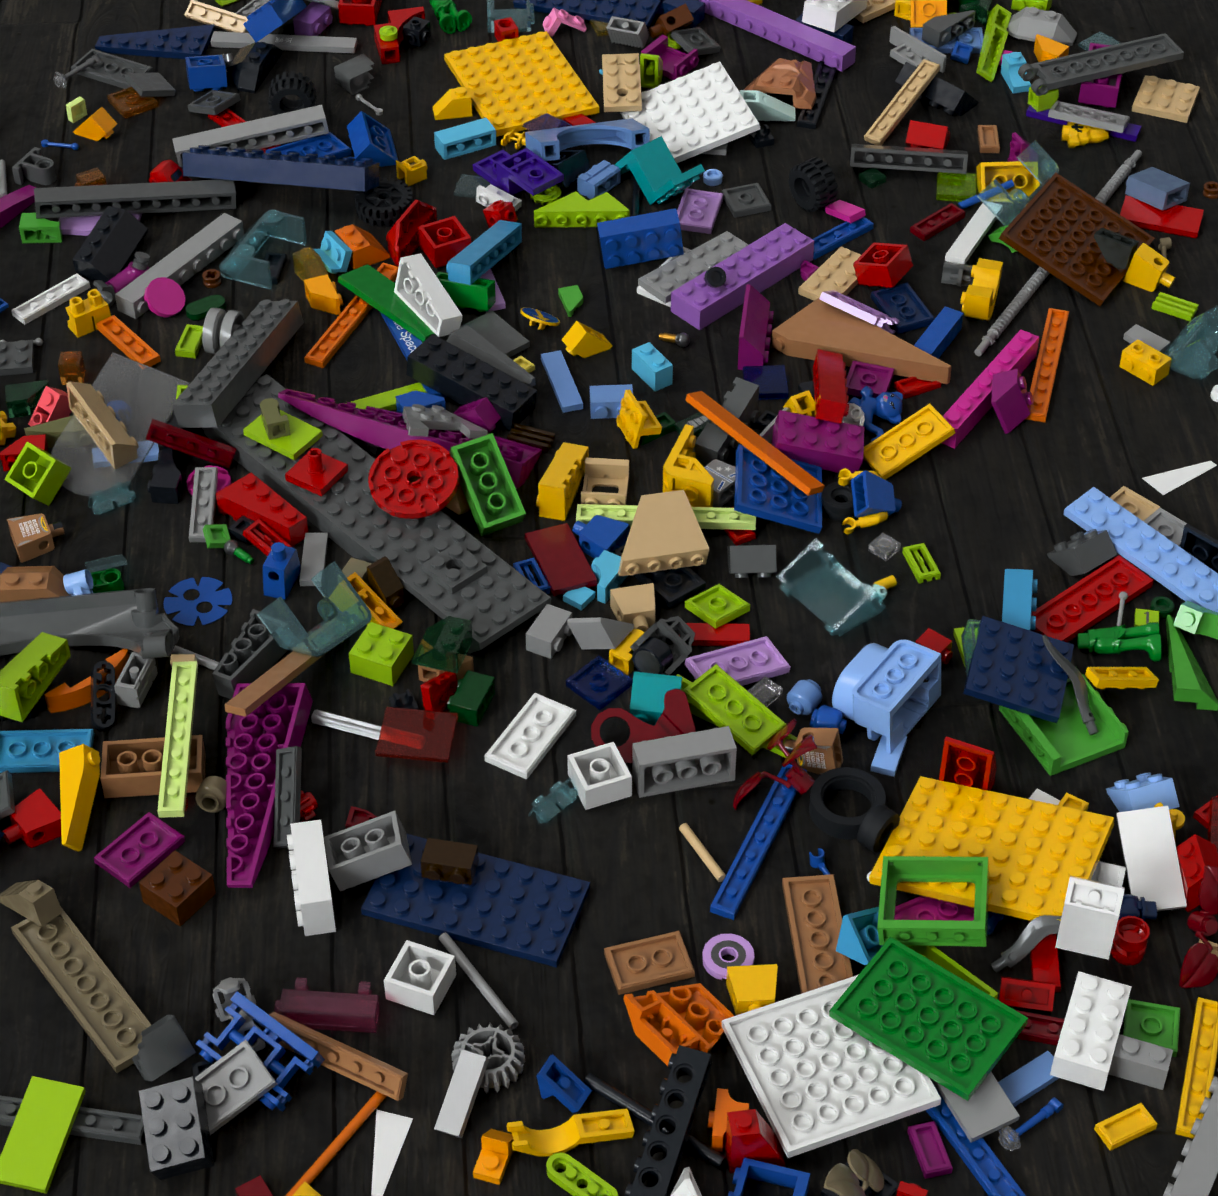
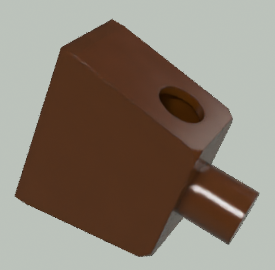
M685 3L661 15L655 26L649 28L652 38L661 35L668 36L675 30L689 29L694 18Z

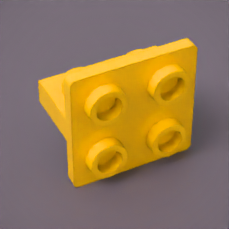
M630 389L625 390L616 422L625 435L626 441L629 442L633 449H637L641 436L661 434L662 426L646 401H637Z

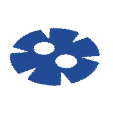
M202 577L199 586H197L195 579L189 578L175 584L168 591L178 597H165L163 603L166 614L180 611L172 619L177 623L194 626L197 616H199L202 625H206L220 619L228 612V610L217 605H231L232 594L229 588L216 591L223 584V582L217 579ZM190 589H195L200 593L199 597L192 601L186 600L183 594ZM201 602H210L213 606L212 610L207 613L198 612L196 607Z

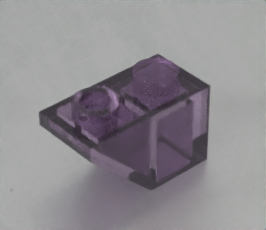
M546 113L524 123L522 127L529 131L568 127L570 125Z

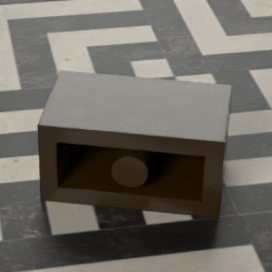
M428 838L420 861L422 878L472 885L479 862L478 845Z

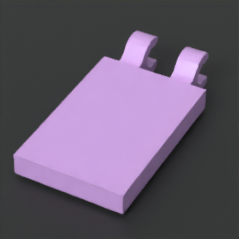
M835 290L824 291L820 296V300L873 325H877L891 334H894L895 330H892L889 325L899 324L900 322L897 318H891L887 314Z

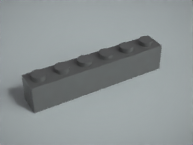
M852 144L850 166L966 174L968 152Z

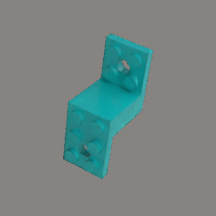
M662 136L631 150L615 164V166L620 168L621 176L629 172V169L631 170L650 205L655 202L659 205L667 201L669 197L681 194L692 183L700 179L699 175L705 171L702 164L682 173Z

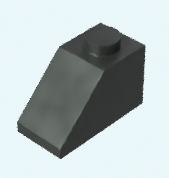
M1101 228L1094 234V239L1106 262L1112 264L1117 269H1127L1134 253L1137 251L1139 241L1105 228Z

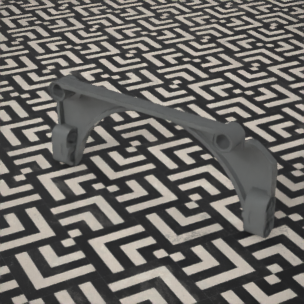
M155 588L0 602V656L21 652L41 632L67 639L69 646H112L137 652L143 659L168 657L177 644L180 635L179 628L167 618L165 613L158 614Z

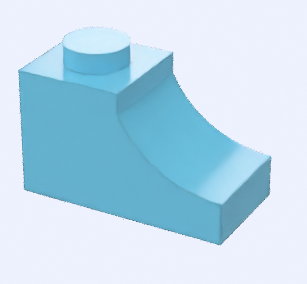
M1021 52L1003 54L1001 75L1013 94L1028 92L1029 87H1031L1030 81H1024L1018 74L1019 68L1027 63Z
M606 550L599 557H596L591 565V569L598 582L597 601L604 604L610 599V589L618 588L627 578V576L619 577L618 574L621 556Z

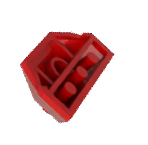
M415 199L396 221L391 230L388 231L386 235L388 251L397 267H399L401 257L410 256L419 246L418 226L437 221L436 207Z

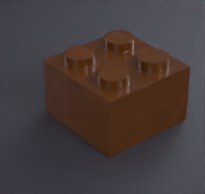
M173 851L139 882L143 902L180 927L216 894L213 875L177 851Z

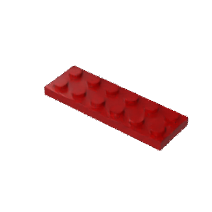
M1118 555L1037 608L1036 612H1032V616H1036V629L1031 631L1068 643L1077 637V633H1083L1119 609L1120 592L1125 591L1128 594V598L1125 600L1126 604L1152 587L1153 579Z

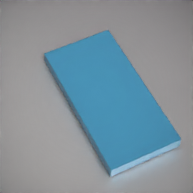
M94 730L0 731V773L4 771L9 773L60 772L59 753L81 744L92 748Z

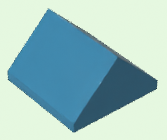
M879 907L843 916L836 952L863 965H867L883 946L879 945L877 929Z

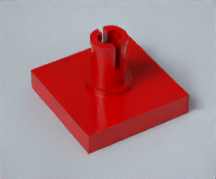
M311 448L285 474V479L322 497L348 472V464L323 454L319 448Z

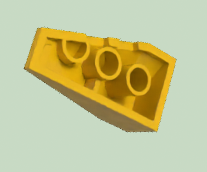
M85 744L59 753L62 845L77 852L82 851L100 775L99 751Z

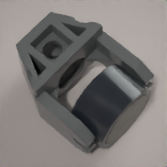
M679 616L670 617L668 620L660 619L630 646L635 651L632 655L634 666L639 672L670 675L692 652L691 644L694 642L695 632Z

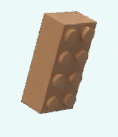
M192 735L187 793L197 792L201 782L205 779L206 753L202 735ZM165 737L103 741L100 780L104 798L159 795Z

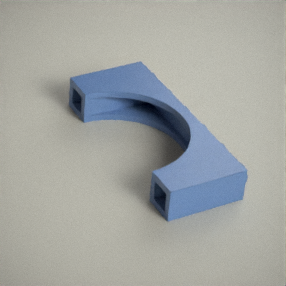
M630 118L525 132L526 148L544 161L560 159V151L580 145L609 144L634 150L650 142V131L648 127Z

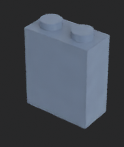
M1150 167L1128 176L1125 194L1160 210H1165L1187 201L1190 183L1157 168Z

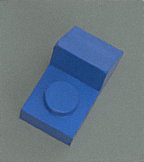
M553 1054L549 1056L537 1074L542 1099L554 1095L572 1113L580 1110L592 1091Z

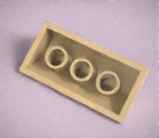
M72 381L66 383L69 408L112 467L117 469L137 459V449L139 448L137 441L133 436L130 437L127 434L124 423L122 421L118 422L111 406L107 407L104 403L101 392L99 390L95 391L91 384Z

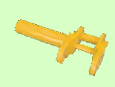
M516 129L507 132L504 135V139H501V145L506 146L512 140H515L517 143H515L514 147L519 150L523 145L526 146L525 132L520 134L517 133Z

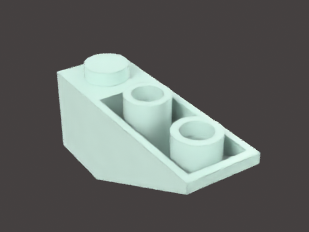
M740 90V94L757 120L784 122L796 120L795 107L761 91Z

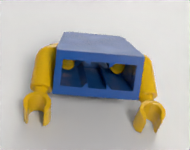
M846 468L840 470L838 484L846 486L851 480L854 517L859 519L855 520L847 517L843 521L842 525H851V527L844 530L845 534L853 533L855 527L865 528L884 522L889 515L901 509L902 502L900 499L894 498L892 483L882 479L875 471L864 470L851 473Z

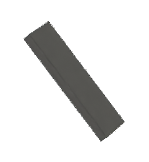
M298 746L276 749L273 847L277 849L288 848L287 835L292 834L290 824L300 822L302 748Z

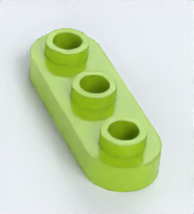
M555 1153L548 1158L546 1163L547 1176L572 1196H618V1192L613 1186L570 1155ZM558 1169L565 1170L562 1173L557 1172ZM579 1185H586L587 1187H586V1188H579L578 1186H579Z

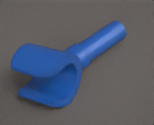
M818 848V856H813L809 852L810 866L819 868L823 875H830L825 865L824 850Z

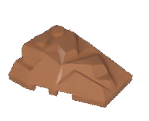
M779 58L744 89L757 90L763 93L793 95V107L800 109H812L816 101L812 64L805 60L799 62L797 60L790 61Z

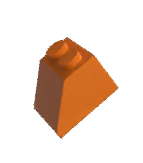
M353 224L335 230V234L352 250L349 265L353 270L390 258V254L371 233Z

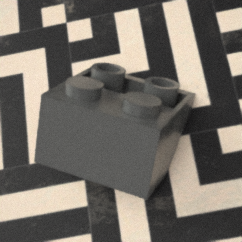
M1092 529L1084 534L1081 531L1071 535L1070 541H1063L1054 545L1055 550L1047 554L1050 560L1070 576L1089 572L1116 556L1117 552L1107 530L1097 531Z

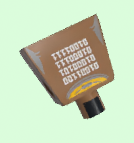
M42 513L7 519L10 535L21 563L53 551L55 547L52 537L65 534L61 521L48 524L45 515Z
M802 728L797 740L786 739L784 742V747L791 754L793 749L803 739L812 735L817 749L798 757L797 764L799 767L801 766L809 772L820 775L829 770L841 768L843 756L839 728Z

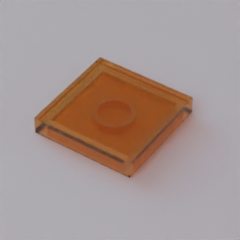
M133 87L107 95L109 103L124 119L158 107V101L154 97H141Z

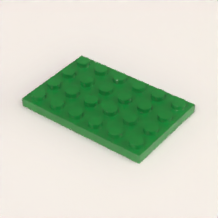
M892 937L885 942L829 1010L831 1018L969 1101L1028 1023V1017Z

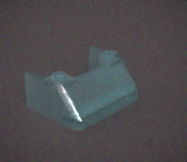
M1036 141L1016 157L1041 183L1029 197L1020 189H1013L1008 193L996 179L977 195L1004 226L1009 225L1055 173L1059 174L1057 163Z
M269 210L264 213L246 231L220 263L221 276L271 290L272 280L269 261L253 257L269 237L306 245L304 217L277 210Z
M1218 306L1191 320L1163 353L1172 358L1170 370L1192 379L1199 378L1201 380L1211 371L1218 369V358L1214 355L1218 350Z
M335 561L311 578L324 597L317 604V610L323 618V622L306 632L282 597L276 599L257 614L280 647L314 657H321L371 621L372 615L369 608Z

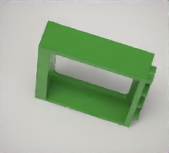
M883 856L877 926L879 945H884L892 937L905 946L986 947L989 897L988 857ZM899 882H972L975 884L974 921L895 920L897 885Z

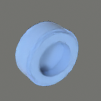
M717 169L706 170L703 174V182L706 185L717 186L723 181V174Z

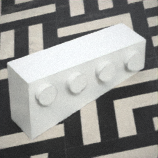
M422 254L401 257L394 293L438 337L450 335L451 332L459 329L463 315Z

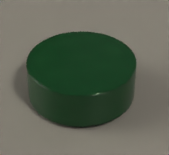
M1155 597L1151 601L1150 610L1159 611V618L1165 619L1167 615L1172 616L1174 603L1167 597Z

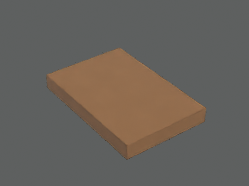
M680 931L604 948V955L618 995L695 977V971Z

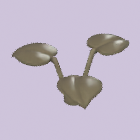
M853 1149L848 1153L847 1157L849 1167L842 1163L836 1164L829 1171L824 1183V1188L837 1193L839 1196H866L864 1192L868 1186L876 1192L883 1189L884 1177L880 1168L870 1157L858 1149ZM858 1179L863 1181L862 1187L859 1185Z

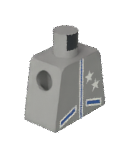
M715 459L704 468L714 478L713 506L722 507L735 496V467Z

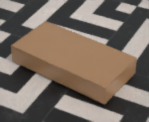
M978 125L977 133L980 153H999L1000 144L997 125Z

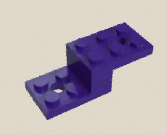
M528 148L513 155H510L505 150H501L473 164L474 172L493 186L510 195L526 190L534 196L564 181L563 173Z

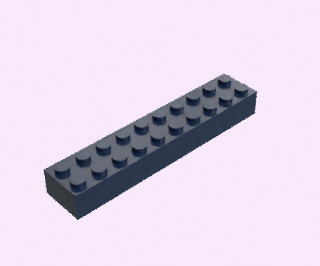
M198 145V147H191L190 151L183 152V176L365 192L379 186V162H373L371 158H361V161H355L354 157L336 159L334 155H325L324 158H319L318 154L300 156L298 152H289L288 155H283L281 151L264 153V150L253 149L252 152H246L245 148L228 150V147L218 146L216 149H210V145Z

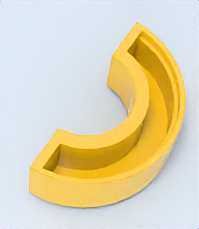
M979 258L977 265L972 266L971 277H974L973 284L968 285L966 292H962L960 304H963L961 312L964 313L965 317L988 321L991 319L999 289L1003 262Z

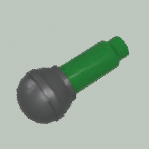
M228 540L225 543L224 551L226 554L237 556L249 564L254 562V558L241 549L237 541Z

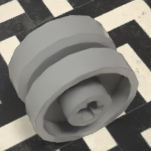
M210 308L203 325L202 342L204 351L209 354H216L245 320L244 314L241 311L229 310L226 313L221 308Z

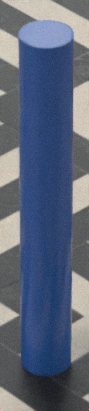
M1012 179L959 202L958 206L961 209H965L1014 187V182Z

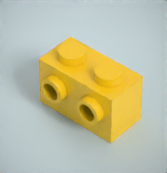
M1137 339L1122 350L1119 367L1154 386L1169 374L1172 358Z

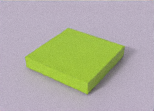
M718 584L686 600L685 608L716 629L749 612L750 604Z

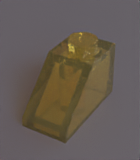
M310 246L293 253L294 271L303 282L305 279L328 274L321 257Z

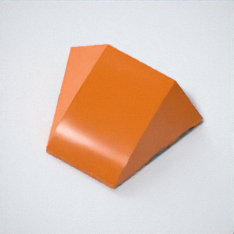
M701 983L671 987L669 992L656 993L654 990L647 991V994L634 997L633 994H625L623 998L635 1035L667 1066L671 1054L677 1053L679 1045L708 1053L725 1033L722 1028V1020L734 1016Z

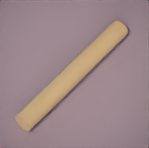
M687 823L680 825L679 830L716 880L722 882L726 876L689 825Z

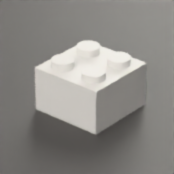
M614 742L567 755L568 776L585 810L632 796V776Z
M406 940L384 979L386 999L435 1015L456 976L455 956Z

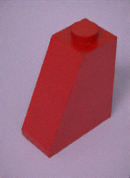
M756 1109L727 1112L725 1151L730 1173H734L736 1167L741 1168L744 1158L785 1167L782 1146L775 1132Z

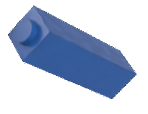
M945 306L914 346L939 359L962 329L964 313Z

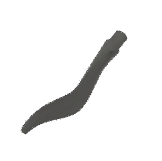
M1043 635L1042 639L1047 650L1069 676L1073 684L1083 724L1086 725L1089 735L1097 734L1099 731L1089 706L1087 685L1083 675L1053 646L1048 637Z
M1043 915L1029 922L1015 944L1002 952L1001 958L991 963L994 971L997 973L1007 966L1013 967L1027 956L1043 938L1051 934H1057L1061 922L1059 920H1061L1062 916Z

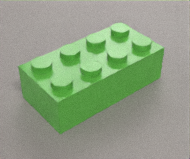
M493 433L451 447L450 455L458 467L459 483L480 535L483 536L523 522L526 512Z

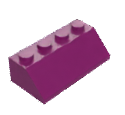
M746 284L739 334L738 370L763 372L764 363H768L769 351L765 350L770 349L772 324L769 323H773L774 311H770V302L750 284Z

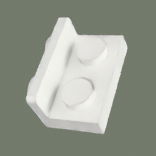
M491 184L486 188L479 185L476 189V202L485 207L498 200L512 202L515 211L521 207L522 200Z

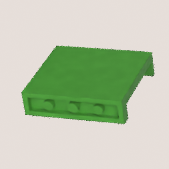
M1084 674L1082 675L1087 685L1089 706L1099 731L1097 734L1089 735L1086 725L1083 724L1070 678L1067 679L1060 718L1057 724L999 706L1000 712L1050 776L1118 751L1126 746L1129 732L1126 725L1120 722L1113 709L1107 706L1100 693L1094 690Z

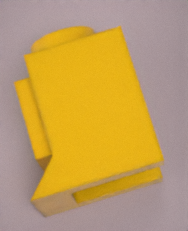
M416 156L402 162L396 160L397 178L405 177V183L408 187L427 179L428 167L425 160H420Z

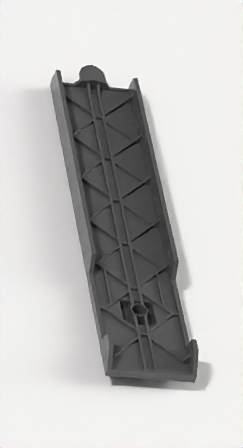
M268 374L256 380L218 428H202L204 435L209 439L237 448L234 460L250 473L252 472L300 511L320 531L328 533V537L353 558L374 563L386 556L403 587L452 626L458 644L468 653L483 649L543 610L546 604H551L550 596L442 511L417 519L399 518L383 511L373 500L368 483L369 471L375 459L338 429L278 398V393L285 390V388ZM264 399H276L279 402L280 410L322 430L323 436L296 460H292L244 436L243 429L261 415L260 403ZM311 448H319L323 454L348 464V472L322 497L285 479V474Z

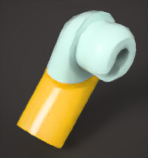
M890 575L874 582L871 592L873 598L879 601L885 599L887 589L897 585L896 578Z

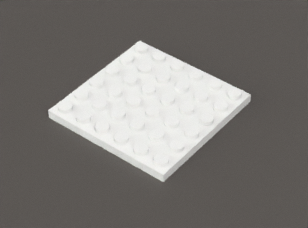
M721 62L713 63L688 75L642 92V111L620 112L624 119L633 118L648 127L650 141L662 136L676 163L760 130L759 122Z
M858 975L722 1020V1028L787 1158L941 1104V1097L928 1076L829 1016V1010Z

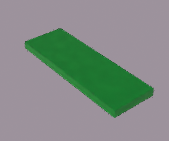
M364 265L338 277V282L422 342L432 334L436 335L394 293L395 283L370 265Z

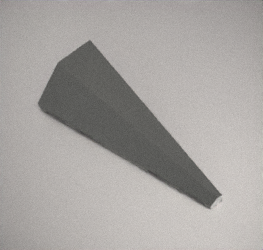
M465 325L449 335L447 342L531 387L536 385L534 376L469 325Z

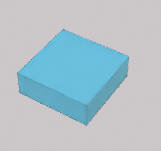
M587 587L570 590L563 595V601L582 611L595 598V591Z

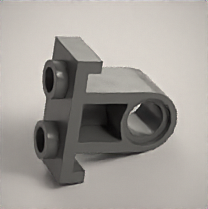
M34 147L12 167L15 183L19 185L24 183L23 179L41 185H50L57 180L53 160L43 157L41 149Z

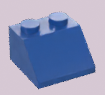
M222 55L185 57L190 90L203 91L205 88L221 90L223 87H227L226 65Z

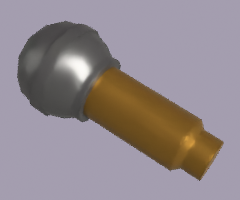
M669 333L659 334L660 340L676 343L680 347H686L690 342L689 335L686 333L677 335Z

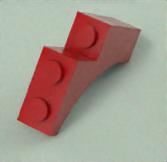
M423 6L388 11V23L373 25L374 39L382 64L400 62L399 45L404 39L403 27L414 16L425 19ZM383 26L396 27L398 30L397 39L383 41L379 35L380 28Z

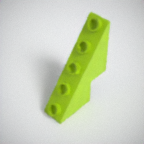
M575 191L534 210V227H597L599 222L630 217V210L607 192L593 199L586 200Z

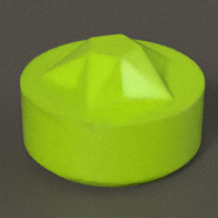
M394 26L381 27L379 30L380 39L383 41L397 39V28Z

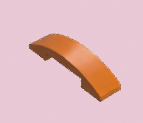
M125 648L105 659L114 666L115 683L129 659L128 650ZM103 668L102 670L97 672L101 673L102 675V681L100 684H104V678L108 674L104 672ZM91 676L71 688L66 683H63L44 694L48 711L50 713L67 711L91 702ZM104 690L97 691V698L101 697L107 692Z

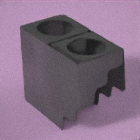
M361 54L334 66L336 83L351 95L369 88L367 84H370V80L374 79L368 72L372 69L371 65L374 66L373 61L365 54Z
M166 1015L141 1032L142 1042L138 1044V1054L132 1058V1061L143 1079L152 1082L196 1052L175 1016Z

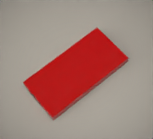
M1126 195L1120 215L1139 228L1197 238L1204 210L1180 205L1160 210Z

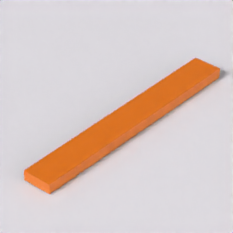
M382 263L377 271L394 282L397 278L398 267ZM355 295L304 357L305 363L324 368L373 306Z
M1048 309L1030 389L1034 403L1031 405V413L1025 418L1026 420L1046 422L1069 311Z
M703 391L687 394L686 402L807 496L823 491L825 485Z

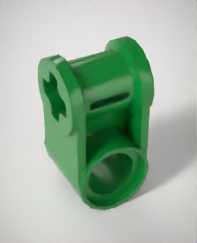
M110 568L91 573L94 583L93 593L125 590L122 576L118 569Z

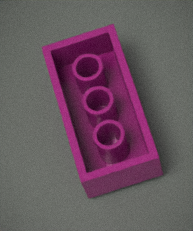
M1090 43L1089 50L1111 45ZM1122 74L1081 82L1078 102L1086 105L1093 104L1107 108H1116Z
M779 410L773 426L772 445L788 458L822 467V470L839 473L840 470L846 468L851 473L859 471L863 461L864 427L843 422L840 424L816 419L813 416Z

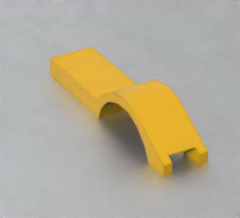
M628 1108L575 1114L562 1125L546 1130L530 1129L524 1126L522 1121L508 1122L506 1126L507 1131L511 1132L513 1136L512 1149L514 1151L538 1157L565 1153L574 1149L579 1144L633 1138L635 1132Z

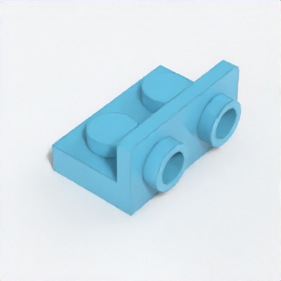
M325 231L321 248L311 249L310 254L329 273L337 274L338 272H347L352 250L333 231Z

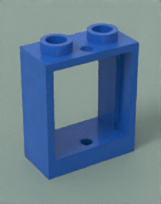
M744 1158L741 1168L736 1167L732 1184L736 1185L735 1191H729L728 1196H743L747 1178L793 1188V1196H807L810 1173Z

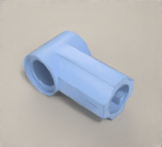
M88 569L63 576L64 587L69 595L93 593V578Z

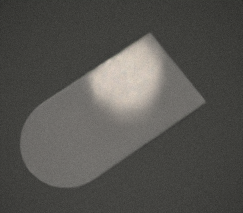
M112 353L92 386L95 391L99 390L107 407L111 406L118 422L122 421L124 423L127 434L130 437L133 436L139 446L137 449L138 458L114 469L73 414L56 441L51 454L72 468L62 485L71 492L90 497L109 495L124 488L133 479L155 443L146 440L152 419L167 423L174 412L172 404L176 401L177 385H189V382Z

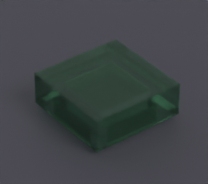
M871 168L860 173L859 180L872 189L885 183L886 176L876 168Z

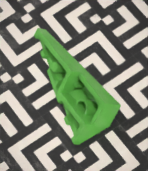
M1167 615L1166 631L1169 671L1172 673L1174 701L1194 702L1197 709L1218 711V700L1180 628L1173 626L1175 619L1171 615Z

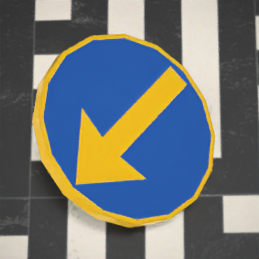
M524 307L520 310L523 316L530 319V326H536V322L540 323L538 330H544L546 325L558 326L560 323L558 318L537 309Z

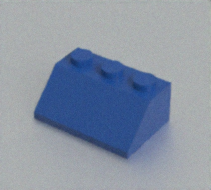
M360 111L347 125L354 159L361 161V158H371L373 162H379V167L396 165V160H399L390 129L363 111Z

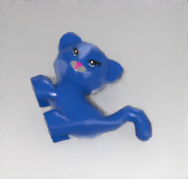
M865 386L860 392L862 395L861 399L853 397L849 401V403L860 406L864 412L865 421L863 427L868 432L877 435L871 439L870 443L884 434L883 429L872 424L873 416L876 415L886 419L891 424L900 423L903 404L902 393L882 392L876 398H873V389Z

